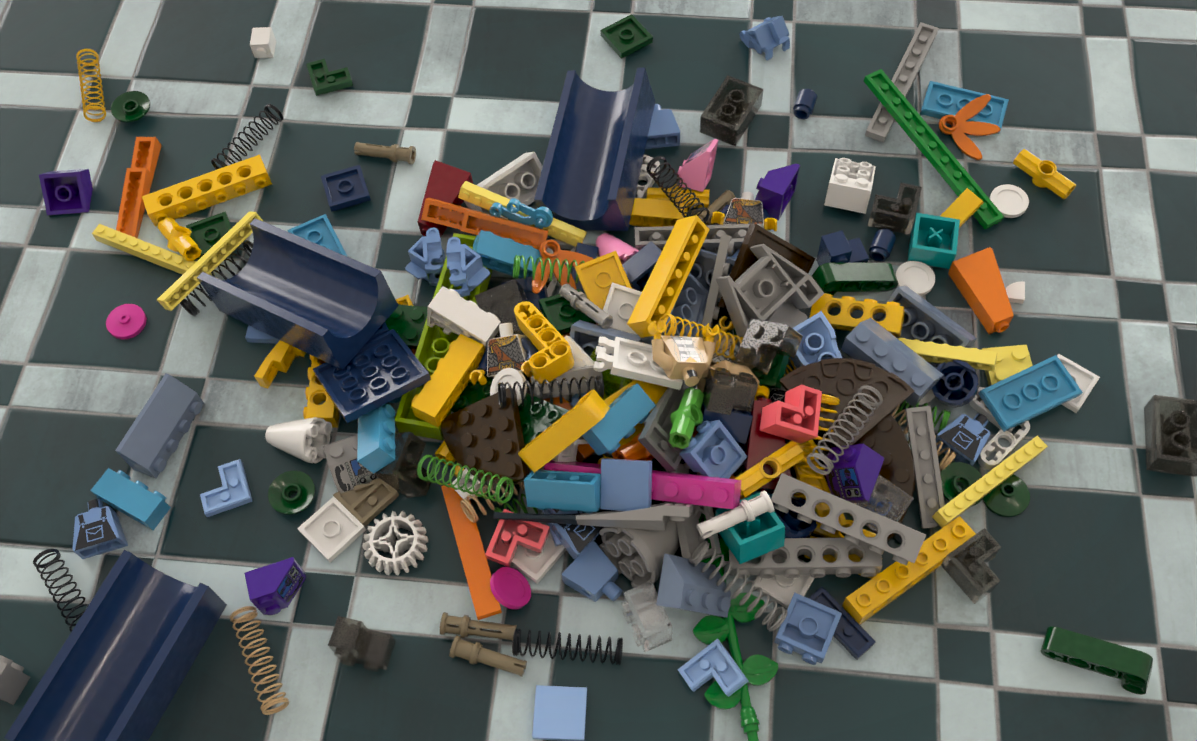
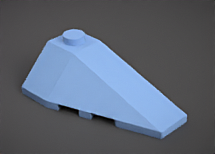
M822 311L783 333L779 340L793 345L790 358L797 368L824 359L842 358L835 339V331Z

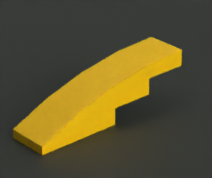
M279 340L267 355L254 377L261 387L269 389L277 372L287 373L295 356L304 357L306 352Z

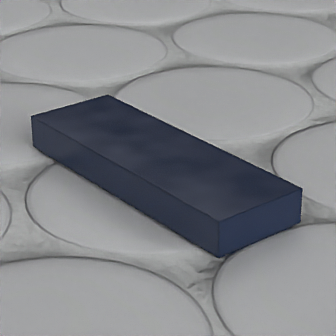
M823 586L809 597L813 601L842 613L833 636L856 660L876 643Z

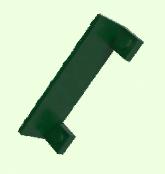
M485 377L487 379L485 385H481L478 380L473 385L470 380L451 408V411L454 413L489 397L493 379ZM526 393L524 407H522V403L518 406L524 444L527 445L569 410L555 404L551 405L550 402L543 400L544 404L542 406L541 399L533 396L534 406H532L531 395Z

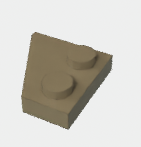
M381 477L372 480L368 484L354 486L353 490L344 493L336 492L333 496L365 527L399 496V493Z

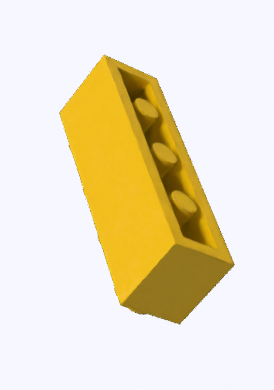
M462 334L451 342L447 354L438 361L436 370L432 376L430 375L431 380L424 384L421 392L416 394L412 400L411 407L415 417L439 428L469 383L470 373L477 370L485 351L484 344Z

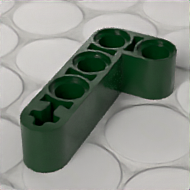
M825 263L820 265L812 275V278L822 291L833 296L836 292H886L895 289L899 284L890 263Z
M1050 626L1047 628L1040 651L1044 656L1120 679L1123 689L1134 694H1146L1153 665V658L1149 654L1059 627Z

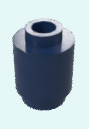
M802 89L798 92L793 107L794 115L797 118L808 119L812 115L817 101V94L813 90Z
M888 229L876 231L869 248V256L873 260L884 262L890 256L896 241V236L892 231Z

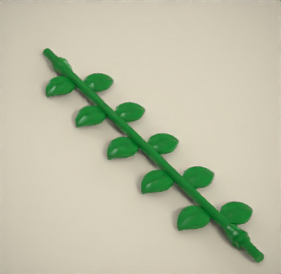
M703 513L699 518V523L703 519L706 521V516ZM707 537L708 543H710L709 549H711L710 539ZM721 538L719 540L721 554L719 555L723 554L724 561H729V548ZM718 557L711 564L717 568L721 563L722 557ZM707 558L700 562L708 563L711 559ZM723 566L719 569L721 576L724 575ZM740 593L735 599L730 601L728 618L714 615L705 616L694 627L693 634L706 645H710L717 638L721 643L728 638L731 657L749 680L748 683L753 686H761L770 682L776 675L778 663L759 654L750 656L743 663L734 619L741 623L755 620V614L765 602L760 599L757 605L750 612H747L749 605L758 597L751 594L748 600L740 606V601L747 594ZM715 680L705 692L706 700L714 707L723 710L734 708L740 702L741 728H743L744 734H747L748 741H759L757 732H759L758 725L760 723L751 705L747 683L728 697Z

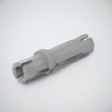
M564 284L560 288V296L568 300L574 309L581 310L603 329H607L612 325V316L587 299L586 294L578 292L570 284Z

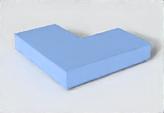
M241 459L218 466L222 487L200 494L206 517L253 502Z
M718 638L678 669L693 692L713 677L728 697L749 682Z

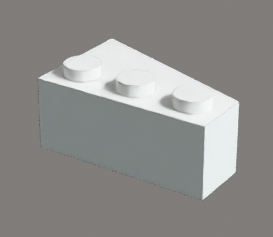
M443 286L428 305L427 326L432 328L434 325L444 328L443 332L447 335H450L452 332L457 335H465L484 344L485 349L488 346V340L493 339L499 331L501 321L493 313H486L475 302L463 299L453 289H447Z

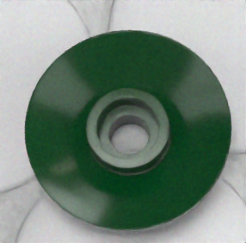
M140 91L125 92L113 101L111 113L118 121L133 122L147 114L150 109V100L146 94Z
M950 463L940 472L943 495L948 501H951L979 480L982 475L976 468L967 463ZM982 499L976 502L973 506L977 505Z
M297 470L287 471L277 476L268 490L270 505L274 510L285 515L302 512L311 504L315 496V485L311 477ZM293 493H298L294 498H290Z
M1013 474L984 496L982 500L993 513L1003 517H1014L1024 512L1028 507L1030 492L1024 481ZM1004 488L1010 490L1011 494L1006 493Z

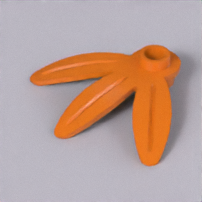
M989 94L972 100L960 109L955 116H943L938 124L940 131L946 135H951L957 147L964 154L976 160L982 159V153L965 134L986 136L998 133L1001 130L999 126L990 123L966 122L982 111L991 100V95ZM949 123L952 128L947 127L945 124Z
M546 240L539 248L543 266L547 258H550L552 265L556 258L559 259L560 265H562L565 259L568 260L569 265L573 260H576L577 265L581 261L588 262L593 260V258L581 253L561 250L560 245L555 240ZM546 249H552L553 254H549ZM549 260L545 266L543 281L541 280V262L536 267L535 279H532L531 283L532 292L538 294L546 285L550 274ZM556 261L553 270L557 281L559 280L558 261ZM564 264L560 285L570 284L571 287L576 289L571 273L570 281L567 283L568 271Z

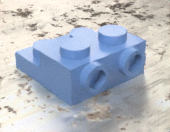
M720 420L704 421L696 429L698 434L695 437H691L689 447L683 449L680 452V456L693 472H700L702 476L729 479L748 456Z
M794 592L787 609L786 619L781 624L774 643L778 644V649L784 653L792 654L794 651L801 654V659L809 664L816 665L817 662L822 664L842 613Z

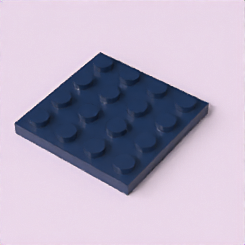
M394 329L368 341L343 370L327 362L313 368L315 376L347 423L431 380L428 371Z

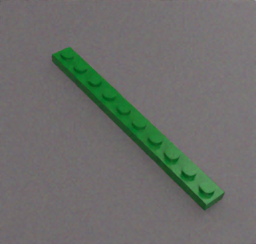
M880 69L866 75L864 83L955 194L959 197L968 188L983 200L984 203L973 214L982 227L987 229L1001 222L1004 218L1003 214L884 71Z

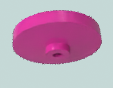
M124 304L111 311L106 320V327L113 337L117 339H130L137 336L144 329L147 317L141 307L135 304Z
M502 567L492 575L490 580L491 591L500 604L509 609H520L529 602L531 598L530 585L524 575L518 570L511 567Z

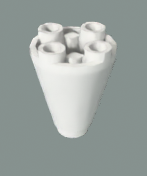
M317 417L278 423L267 428L265 438L272 446L305 462L318 463L323 458H326L323 446L330 444L332 424Z

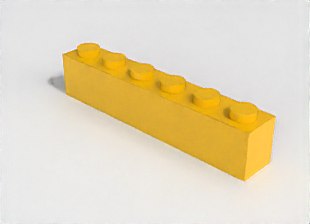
M697 215L676 221L627 322V325L640 338L651 337L652 335L648 332L649 324L656 321L657 327L659 319L664 314L671 313L710 229Z

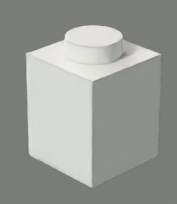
M253 28L250 47L254 57L274 58L276 38L272 28Z

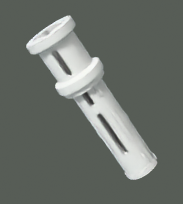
M762 491L760 496L749 501L742 500L738 507L697 524V528L704 540L745 520L752 522L756 516L765 512H774V506L767 492Z

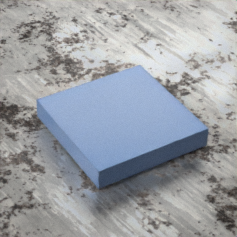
M536 685L532 738L535 740L585 741L587 688Z

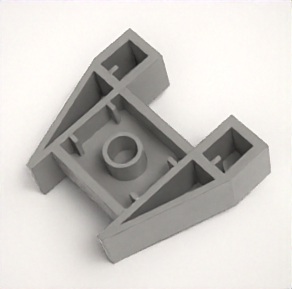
M765 244L750 247L758 260L735 282L730 276L718 277L716 279L737 336L747 339L749 350L752 353H763L767 348L768 342L775 341L778 338L765 320L783 302L789 298L796 309L810 308L824 294L812 276Z

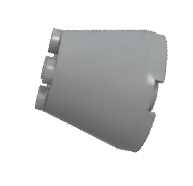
M669 519L665 531L604 527L599 532L603 541L599 545L600 549L617 568L618 576L622 573L632 581V587L641 590L648 589L660 577L664 554L674 555L680 547L676 521Z

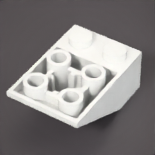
M835 158L824 205L866 214L876 166H872L868 162H852L848 158Z

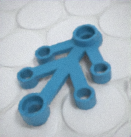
M515 198L510 199L507 208L496 202L493 203L489 210L492 216L500 217L502 215L512 221L526 225L535 224L534 227L541 229L550 226L553 221V214L549 208L542 206L533 209ZM518 211H521L522 213H524V214H526V215H528V216H527V217H524V216H522V215H520V214H517V212H518Z

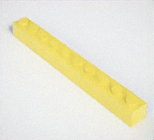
M467 181L461 186L458 198L486 210H490L493 203L496 202L507 208V204L510 201L508 198ZM518 211V212H517V214H520V215H522V216H524V217H527V216H528V215L522 213L521 211ZM553 218L550 226L543 227V229L549 231L548 236L574 247L577 246V243L583 244L587 234L586 231Z
M249 211L157 299L165 310L172 311L200 284L197 277L202 272L210 274L253 233L250 223L255 218L263 221L257 212Z
M98 224L92 232V235L98 242L182 275L196 263V261H186L181 255L102 224Z
M897 338L927 362L941 364L960 360L967 362L974 369L993 372L995 370L997 352L992 350L985 351L977 348L937 344L931 341L923 342L917 339Z
M1036 436L940 508L932 518L943 528L1041 454L1048 446Z

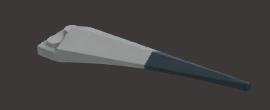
M664 502L651 505L650 508L630 511L613 510L575 514L494 512L493 519L665 531L668 519L671 521H685V519L694 514L695 505Z

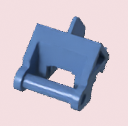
M783 16L768 17L759 25L739 33L741 40L748 48L755 49L758 54L765 52V59L767 61L773 58V49L778 45L782 44L783 51L790 48L789 31Z
M429 228L426 231V236L421 237L408 250L411 262L405 267V270L417 279H425L429 282L430 286H437L439 278H436V276L441 274L446 258L442 249L439 230L437 228Z
M458 237L448 239L446 255L447 269L451 273L449 280L454 287L462 286L461 289H455V291L459 293L460 297L470 295V292L490 275V271L483 267L481 256L467 245L461 244Z

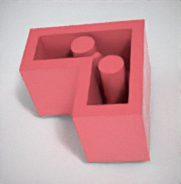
M801 384L785 392L784 402L776 401L762 408L760 431L798 443H804L818 437L822 391Z
M506 509L503 510V512L514 513ZM500 519L485 556L489 560L510 567L518 545L542 553L550 533V526L532 521Z

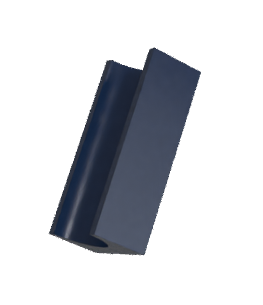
M637 68L634 84L621 91L596 89L586 84L577 75L575 70L567 71L534 198L538 208L542 206L547 207L552 211L553 218L584 231H628L655 106V98L645 68Z
M255 218L250 223L254 238L253 249L244 268L227 280H220L205 272H202L197 279L220 312L343 370L399 306L382 272Z
M124 550L4 738L10 741H148L227 604L209 586L199 583L198 587L181 582L148 565L133 553Z

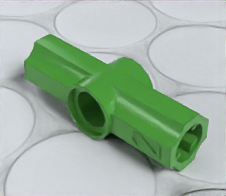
M692 387L686 389L679 409L671 413L670 418L673 426L668 442L673 447L680 449L689 447L695 426L703 422L701 407L704 394L700 389Z

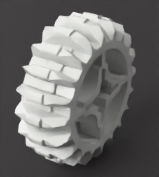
M392 511L391 517H387L383 513V520L381 521L374 519L375 527L368 526L367 529L370 533L364 534V539L367 542L363 543V549L366 550L364 555L366 559H369V564L372 567L376 566L378 572L384 570L386 575H390L392 570H394V573L399 576L400 569H404L408 573V566L410 565L417 568L416 559L423 560L422 552H427L428 549L425 545L428 543V537L425 536L427 532L425 527H421V521L415 520L412 514L406 517V513L403 511L399 516H397L396 512ZM399 528L407 529L414 535L401 534ZM378 551L390 552L392 558L383 557L378 554Z

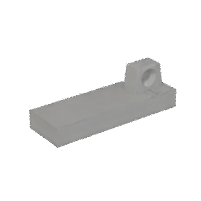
M593 365L570 369L555 379L561 384L562 379L566 378L570 384L573 377L579 382L584 376L589 382L591 376H601L603 378L602 372L595 371ZM531 376V383L533 384L535 379ZM594 378L591 379L590 391H591L592 389L595 390V388H594V383H595ZM582 379L581 393L587 392V385L585 380ZM565 380L562 385V396L569 395ZM573 380L572 382V394H578V387L575 380ZM556 381L553 384V397H559V388ZM535 382L534 396L541 399L538 384ZM547 383L543 387V399L550 398Z

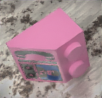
M717 139L710 141L693 152L687 160H684L683 165L679 167V177L683 179L688 188L703 192L709 183L716 156Z

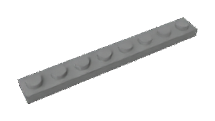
M920 22L891 80L905 98L938 33L939 28ZM881 102L866 130L865 136L884 142L895 119Z

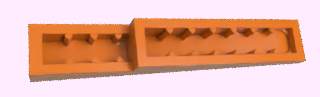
M136 137L131 168H127L116 230L137 239L145 212L142 196L150 192L161 149V143L156 137Z
M433 198L425 199L421 220L460 229L463 232L478 235L481 230L490 231L497 236L510 238L515 242L533 246L538 250L540 245L547 240L549 232L545 229L495 217Z
M441 486L477 619L480 620L502 613L500 603L491 591L490 580L492 575L477 523L471 522L463 512L460 501L463 498L452 487Z

